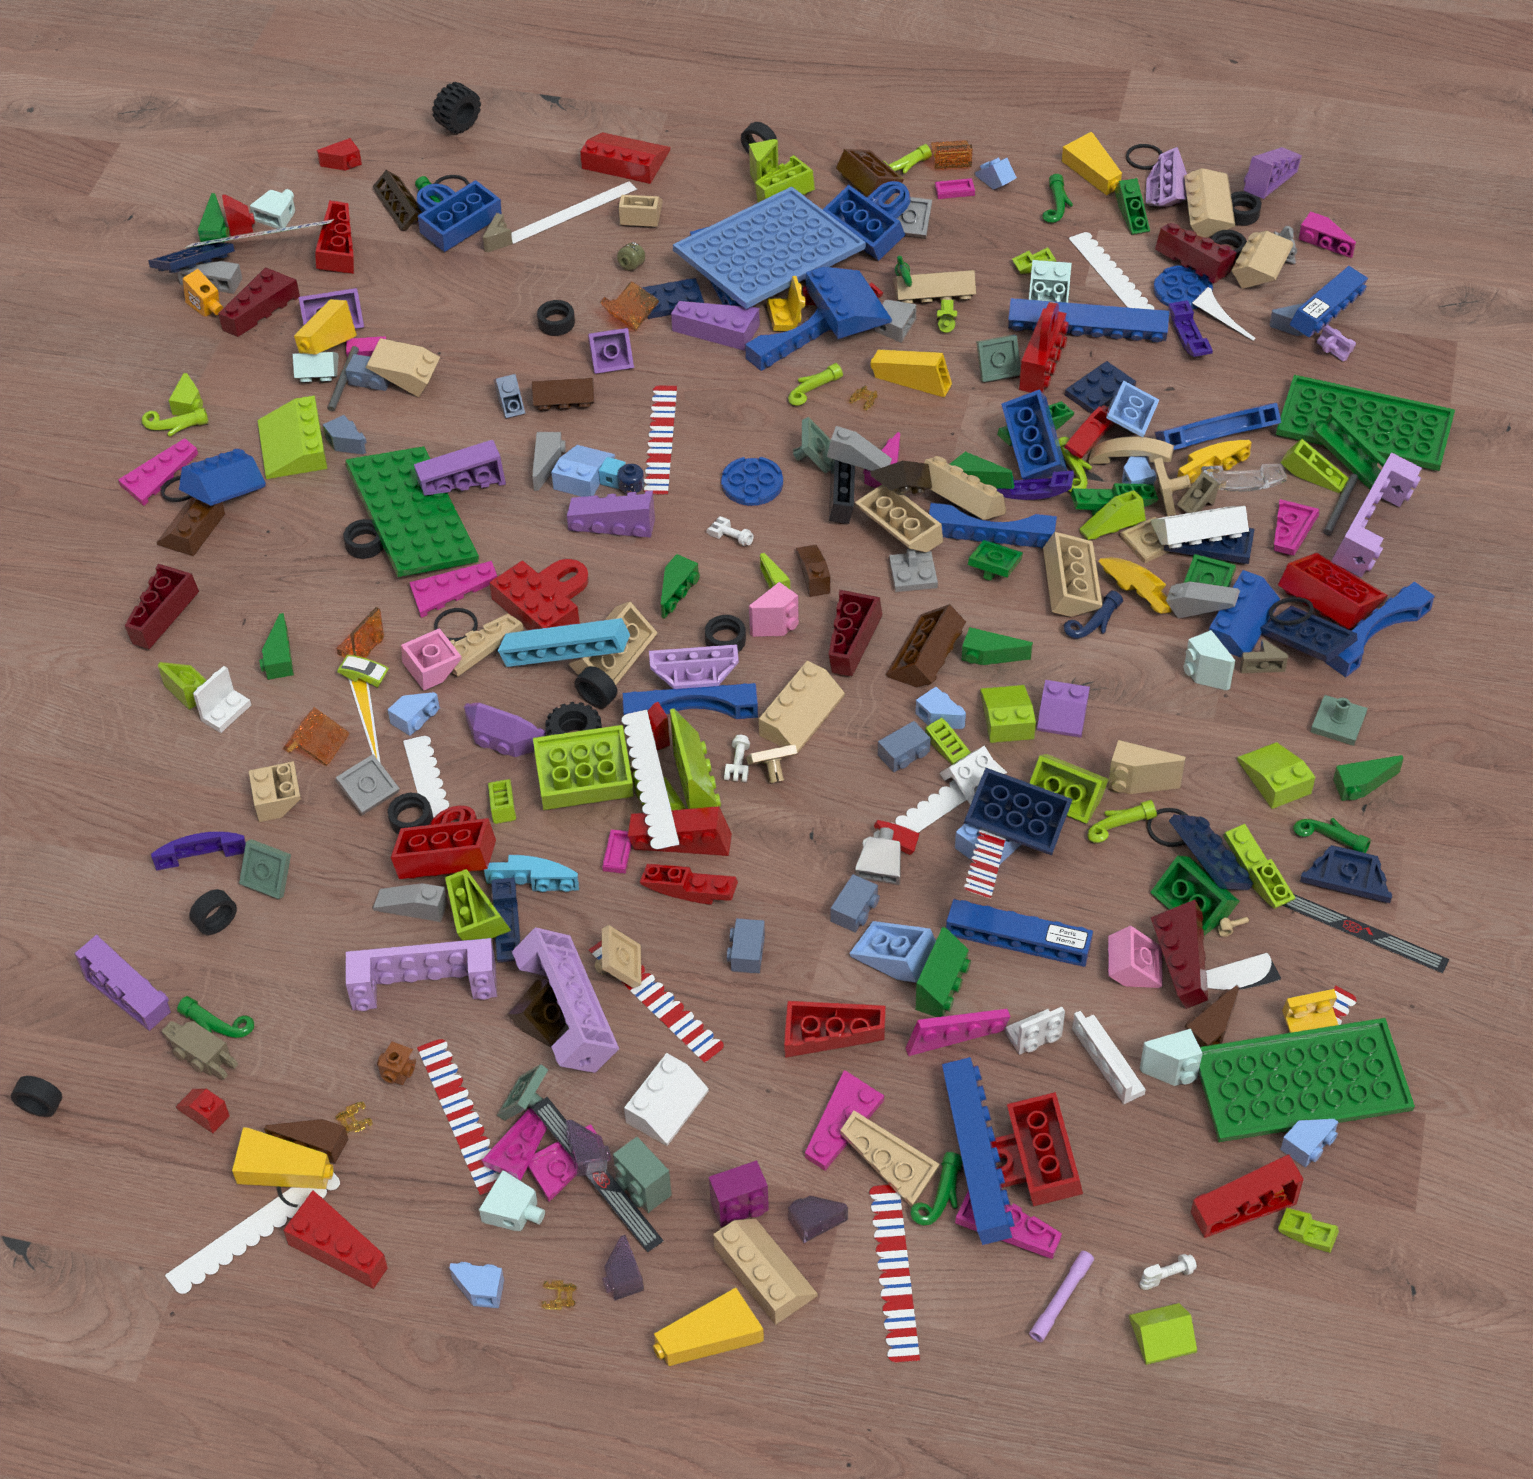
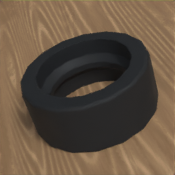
M753 122L743 131L740 139L743 148L749 153V144L757 143L752 134L759 136L763 141L777 140V137L768 125L762 122Z
M1238 191L1231 194L1235 224L1246 226L1255 223L1260 217V198L1246 191ZM1235 206H1246V207L1251 208L1252 210H1250V211H1239V210L1235 209L1234 207H1235Z
M1221 230L1211 237L1219 245L1229 244L1238 248L1233 250L1237 252L1233 264L1236 263L1247 242L1243 234L1234 230Z
M551 300L538 308V325L545 334L559 336L568 333L574 327V310L568 302ZM555 314L566 316V318L559 321L546 319Z
M357 520L345 528L343 533L345 547L351 556L360 559L372 558L383 550L384 547L372 520ZM363 534L376 536L369 543L357 544L353 542L357 536Z
M720 615L712 618L705 626L706 646L737 645V650L740 652L746 643L744 623L732 615ZM720 630H732L738 634L736 638L729 641H720L713 637Z
M586 667L574 681L579 695L596 708H606L618 694L617 687L611 677L597 667Z
M410 792L396 797L390 803L388 818L395 833L399 834L401 828L431 825L433 812L430 802L425 796ZM416 807L424 811L423 815L413 822L406 823L397 819L398 815L407 808Z
M210 890L195 901L189 912V918L202 934L212 935L222 931L232 922L237 912V906L224 890ZM219 907L212 916L206 918L212 910Z
M35 1076L20 1077L11 1093V1100L16 1106L40 1117L53 1116L63 1098L62 1093L56 1086Z

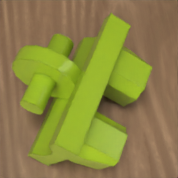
M941 300V310H937L938 327L945 333H949L955 328L957 311L953 310L954 300Z

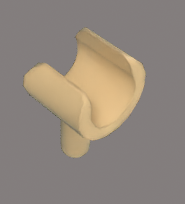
M1248 917L1232 921L1228 918H1223L1218 926L1220 936H1230L1233 933V927L1249 922Z

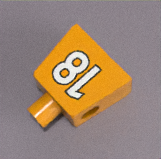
M199 269L183 277L185 303L204 317L211 313L219 315L218 313L224 307L220 304L218 289Z

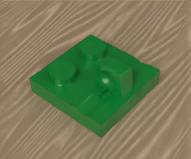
M983 540L969 557L968 565L984 570L983 578L990 581L995 574L1008 578L1022 560L1023 552Z
M1194 554L1184 583L1196 582L1230 587L1236 571V565Z

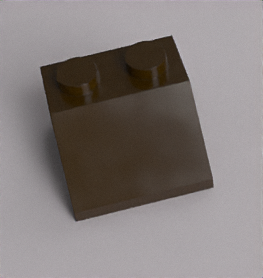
M900 461L870 471L871 476L890 491H898L899 494L912 493V496H919L925 494V490L932 488L929 464Z
M549 979L536 980L508 1013V1016L524 1033L549 1047L569 1028L561 1007L557 1003L553 988L549 984Z

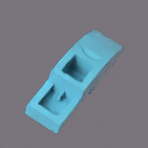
M509 855L508 862L489 863L488 869L484 870L487 884H492L491 880L515 877L516 884L531 883L532 891L569 892L579 890L577 872L564 865L543 858Z

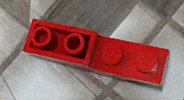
M1105 405L1099 406L1067 442L1064 448L1073 456L1082 459L1099 442L1100 438L1116 424L1106 418L1108 407Z
M646 864L640 884L667 896L712 905L714 899L732 901L738 881L735 876L692 873L690 867Z

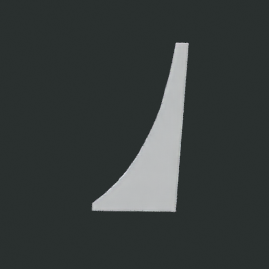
M1208 287L1193 302L1194 305L1254 341L1256 339L1225 313L1216 301L1211 288Z

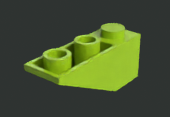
M1134 490L1115 496L1089 519L1079 531L1087 540L1097 539L1102 535L1115 533L1119 529L1135 526L1140 522L1146 521L1143 498Z

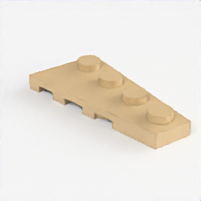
M506 614L483 625L484 629L480 631L472 630L466 633V637L457 642L451 640V644L462 658L452 670V673L456 676L464 673L500 647L506 633L522 631V623L510 614Z
M856 1111L852 1112L840 1130V1134L911 1207L916 1203L939 1168V1163Z

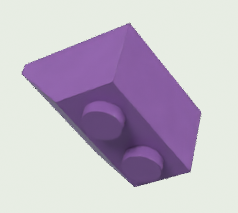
M628 328L588 334L594 373L634 368Z
M1045 680L1037 731L1081 738L1090 687Z

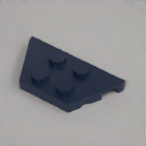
M1333 845L1324 852L1323 856L1318 857L1313 862L1312 867L1307 872L1304 871L1300 879V882L1386 903H1391L1392 893L1388 891L1387 879L1381 870L1378 856Z

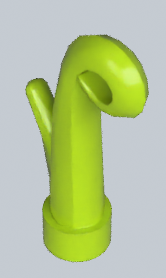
M923 144L917 147L915 151L888 166L894 171L903 169V174H906L919 161L931 158L932 153L929 146Z
M834 363L820 373L798 378V382L802 384L791 391L788 401L794 406L803 405L807 400L805 393L830 381L842 378L843 372L841 367Z
M205 408L196 409L195 412L160 421L159 414L155 411H148L142 416V424L148 429H172L167 434L169 437L190 426L208 424Z
M1068 437L1059 438L1063 458L1076 476V478H1073L1072 488L1068 491L1071 492L1073 488L1086 489L1088 483L1083 467L1091 470L1092 466L1083 459L1073 456L1064 448L1069 441Z
M1153 801L1141 802L1139 806L1133 808L1105 811V815L1109 817L1094 824L1088 830L1087 837L1091 842L1102 843L1108 838L1107 830L1157 817Z

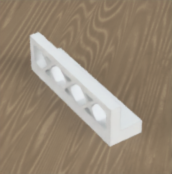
M1081 1011L1074 1013L1072 1030L1121 1102L1126 1104L1145 1095L1146 1089L1095 1015L1085 1018Z

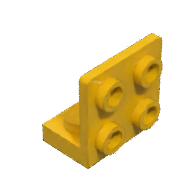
M792 276L787 299L778 298L768 299L767 301L773 331H789L796 328L798 323H801V309L805 307V297L801 294L802 286L801 283H798L797 276Z
M1331 989L1287 998L1282 1012L1289 1032L1339 1025L1333 1010L1337 999L1335 990Z

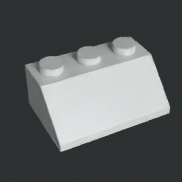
M666 1053L624 1107L626 1123L668 1146L709 1092V1088L686 1063Z

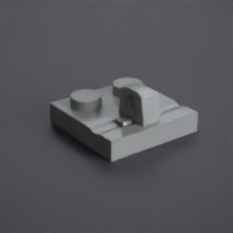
M911 197L908 208L897 218L901 222L905 236L927 237L932 200Z
M907 549L905 554L889 555L895 592L938 588L931 551L926 553Z
M374 754L338 775L335 779L361 816L391 798L400 790Z

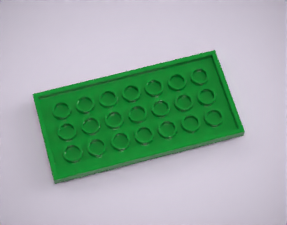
M1299 375L1293 376L1276 435L1297 440L1303 439L1306 442L1323 445L1312 433L1325 422L1329 413L1334 410L1385 459H1388L1390 454L1393 453L1419 467L1440 471L1455 409ZM1332 420V423L1339 428L1338 424ZM1348 435L1349 440L1353 442L1352 437ZM1362 449L1363 453L1365 455H1368L1367 452L1364 449Z
M424 446L346 459L345 466L380 537V541L397 577L479 561V555L448 493L423 494L417 480L414 464L430 459Z
M1386 1018L1200 1047L1202 1058L1198 1073L1218 1142L1290 1131L1301 1120L1335 1119L1338 1123L1409 1112L1415 1108Z

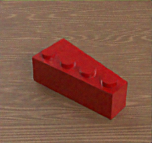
M329 200L324 221H333L322 225L315 251L316 269L354 274L349 205L345 202Z
M719 806L671 810L679 845L661 849L651 847V840L655 837L649 836L648 829L651 826L645 822V818L650 814H631L628 838L634 850L729 856L732 833Z
M788 1001L784 1043L785 1058L885 1040L886 1006Z
M1290 1154L1209 1193L1197 1196L1193 1200L1191 1214L1203 1237L1207 1238L1297 1205L1304 1179Z
M312 1190L283 1230L289 1246L372 1289L375 1288L388 1269L384 1254L314 1190Z

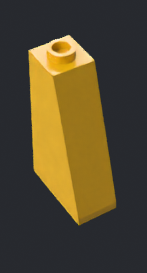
M1092 132L1063 146L1062 162L1106 196L1114 192L1118 182L1121 181L1122 172Z
M330 299L294 335L299 353L318 354L357 335L347 301Z
M877 350L870 362L875 378L936 396L945 397L952 385L943 353Z
M243 1127L232 1172L236 1183L242 1185L326 1189L328 1179L331 1180L333 1177V1164H330L325 1153Z
M734 1288L654 1333L655 1344L653 1349L660 1360L664 1359L668 1366L760 1343L764 1341L763 1327L737 1288Z

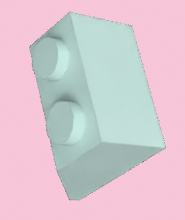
M338 353L293 354L294 378H300V382H312V378L320 377V381H332V377H337Z
M1212 630L1188 639L1185 664L1183 666L1185 673L1197 684L1229 690L1235 659Z
M1191 1029L1144 1042L1140 1063L1141 1072L1173 1086L1190 1084L1196 1080L1202 1051Z

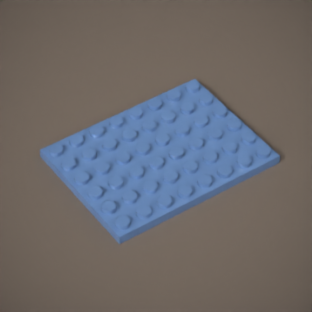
M790 187L673 244V251L747 309L789 288L792 276H797L799 283L806 279V272L821 267H830L864 250L866 242L796 189Z

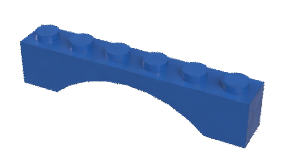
M817 308L809 320L792 330L772 335H760L746 343V359L762 371L828 330H831V328Z
M1268 403L1157 431L1155 436L1157 440L1173 445L1174 450L1207 440L1281 423L1278 404Z
M931 503L929 515L942 524V535L945 538L973 541L986 540L999 544L1043 548L1056 530L1057 516L1035 514L1017 521L990 522L968 516L952 505Z
M1413 582L1408 587H1403L1398 595L1394 598H1389L1384 606L1380 609H1375L1366 620H1361L1356 628L1352 630V632L1357 633L1358 641L1326 664L1346 678L1360 667L1364 647L1374 634L1393 624L1418 621L1431 610L1435 596L1416 582Z
M756 683L623 693L624 715L643 710L648 711L654 703L659 702L666 714H670V709H675L676 711L707 709L726 714L734 719L758 718Z

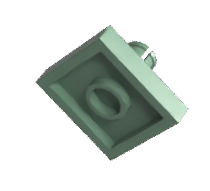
M1017 335L976 341L982 382L1020 375L1021 366Z
M809 417L802 420V446L793 449V454L798 461L808 456L824 473L831 471L832 459L827 457L831 439Z
M1324 695L1311 727V733L1354 746L1368 708L1350 703L1346 698L1337 699Z
M253 839L246 841L239 884L277 899L284 897L291 854Z
M540 1064L520 1075L497 1116L505 1121L524 1111L527 1106L531 1108L544 1098L535 1092L548 1069Z

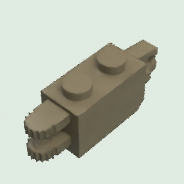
M171 1021L161 1031L163 1036L172 1044L173 1054L182 1061L185 1059L190 1062L191 1066L199 1073L203 1071L209 1076L214 1074L221 1080H224L228 1074L220 1066L224 1063L230 1068L235 1069L238 1065L237 1061L230 1056L226 1042L194 1021L186 1022L183 1026Z

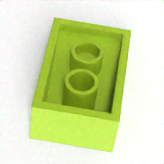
M1025 685L980 689L990 743L1034 739L1036 720Z
M1277 742L1237 757V761L1271 809L1312 794L1315 781L1314 774L1302 759Z

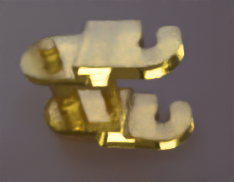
M863 386L851 395L849 403L853 404V402L863 398L867 400L863 407L867 411L874 404L875 398L878 397V392L876 390L871 392L867 390V386Z
M357 1102L347 1106L345 1111L339 1112L335 1116V1119L341 1121L342 1126L346 1128L347 1133L353 1130L356 1133L365 1129V1124H368V1126L373 1124L371 1118L357 1121L354 1117V1114L359 1111V1107L361 1109L366 1107L364 1102ZM351 1117L352 1122L347 1124L346 1119Z
M552 1280L551 1284L548 1281H544L543 1286L545 1288L557 1289L558 1293L557 1299L550 1300L549 1304L546 1301H542V1308L562 1310V1306L571 1307L575 1305L576 1302L572 1300L573 1291L577 1290L576 1285L572 1283L564 1284L563 1280ZM562 1291L567 1292V1299H561Z

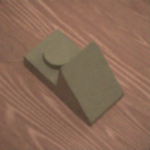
M496 213L483 236L485 252H491L513 243L511 230L507 229V224L504 222V214Z
M1203 471L1177 505L1187 513L1201 511L1207 502L1214 505L1220 483Z
M1262 639L1259 652L1242 653L1241 673L1285 672L1288 655Z

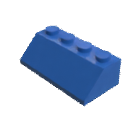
M1039 389L1002 403V409L1022 479L1050 478L1053 472L1067 471L1047 398Z
M233 449V451L220 453L217 456L182 467L179 490L212 506L265 487L266 482L254 458L246 454L244 450Z
M1242 570L1233 588H1238L1240 591L1235 607L1219 610L1209 628V631L1212 630L1230 654L1242 658L1243 652L1253 651L1262 635L1261 627L1270 621V607L1280 600L1279 596L1263 577Z

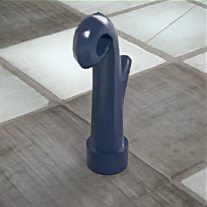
M1114 590L1109 591L1103 598L1102 607L1097 609L1084 627L1076 620H1068L1064 624L1065 633L1071 638H1083L1101 625V634H1105L1112 613L1123 603L1122 596Z

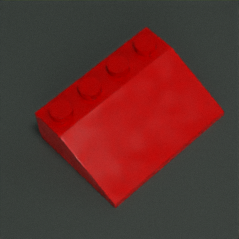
M602 132L588 139L580 151L582 169L651 184L671 149L668 146Z
M1314 553L1288 563L1278 583V586L1283 588L1286 594L1309 600L1322 616L1332 618L1337 621L1339 626L1345 629L1357 626L1361 620L1367 618L1388 596L1344 568L1332 563L1319 553Z

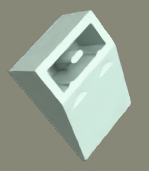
M1032 260L1029 300L1068 303L1072 263Z

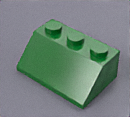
M1177 855L1150 892L1169 910L1196 900L1203 913L1202 929L1204 930V936L1220 925L1223 918H1228L1240 902L1227 889L1219 888L1209 873L1187 856Z
M942 927L916 983L915 1010L934 1017H944L946 1011H951L954 1003L953 995L955 992L958 993L963 982L961 977L963 973H968L971 965V960L968 959L969 949L947 928Z

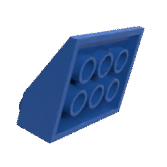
M821 267L806 272V291L837 339L892 322V318L859 270Z

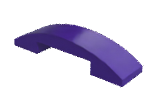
M1188 300L1169 303V311L1175 331L1187 353L1193 357L1213 354L1207 338L1202 337L1193 319L1194 312Z
M1074 471L1053 472L1052 478L1014 480L1013 489H996L1005 498L1036 500L1049 498L1067 492L1072 488Z
M231 832L197 833L163 845L151 853L155 869L158 871L178 867L179 859L222 850L225 857L244 854L246 841L244 835Z

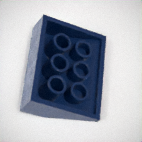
M985 767L964 823L1052 856L1073 799Z

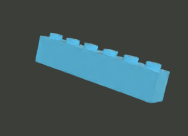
M622 618L506 633L498 652L506 667L624 652L630 633Z

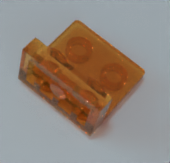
M967 140L931 143L935 169L972 167L973 149L972 144L968 145Z
M632 281L616 300L612 299L610 301L604 297L600 301V304L609 314L635 332L659 303L656 297Z
M375 607L336 648L338 655L344 658L347 655L367 658L371 650L382 642L384 631L380 608Z
M313 707L283 749L291 753L295 747L297 749L301 748L324 766H327L350 733Z

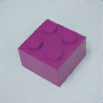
M757 1160L709 1176L710 1202L721 1227L728 1225L734 1220L759 1217L769 1211L768 1185Z

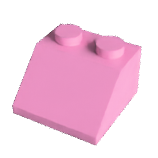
M778 582L749 605L750 635L753 637L784 636L790 630H794L799 624L798 595Z
M440 628L401 645L402 663L423 690L444 682L462 659L459 652Z
M1128 926L1108 936L1109 977L1128 987H1162V949L1159 944L1132 926Z

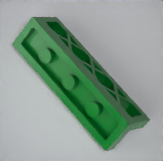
M1333 410L1329 413L1325 422L1317 427L1312 434L1371 490L1381 472L1377 463L1384 467L1387 460ZM1332 420L1338 424L1339 428L1332 423ZM1348 435L1352 437L1353 442L1349 440ZM1362 449L1367 452L1368 456L1363 453Z

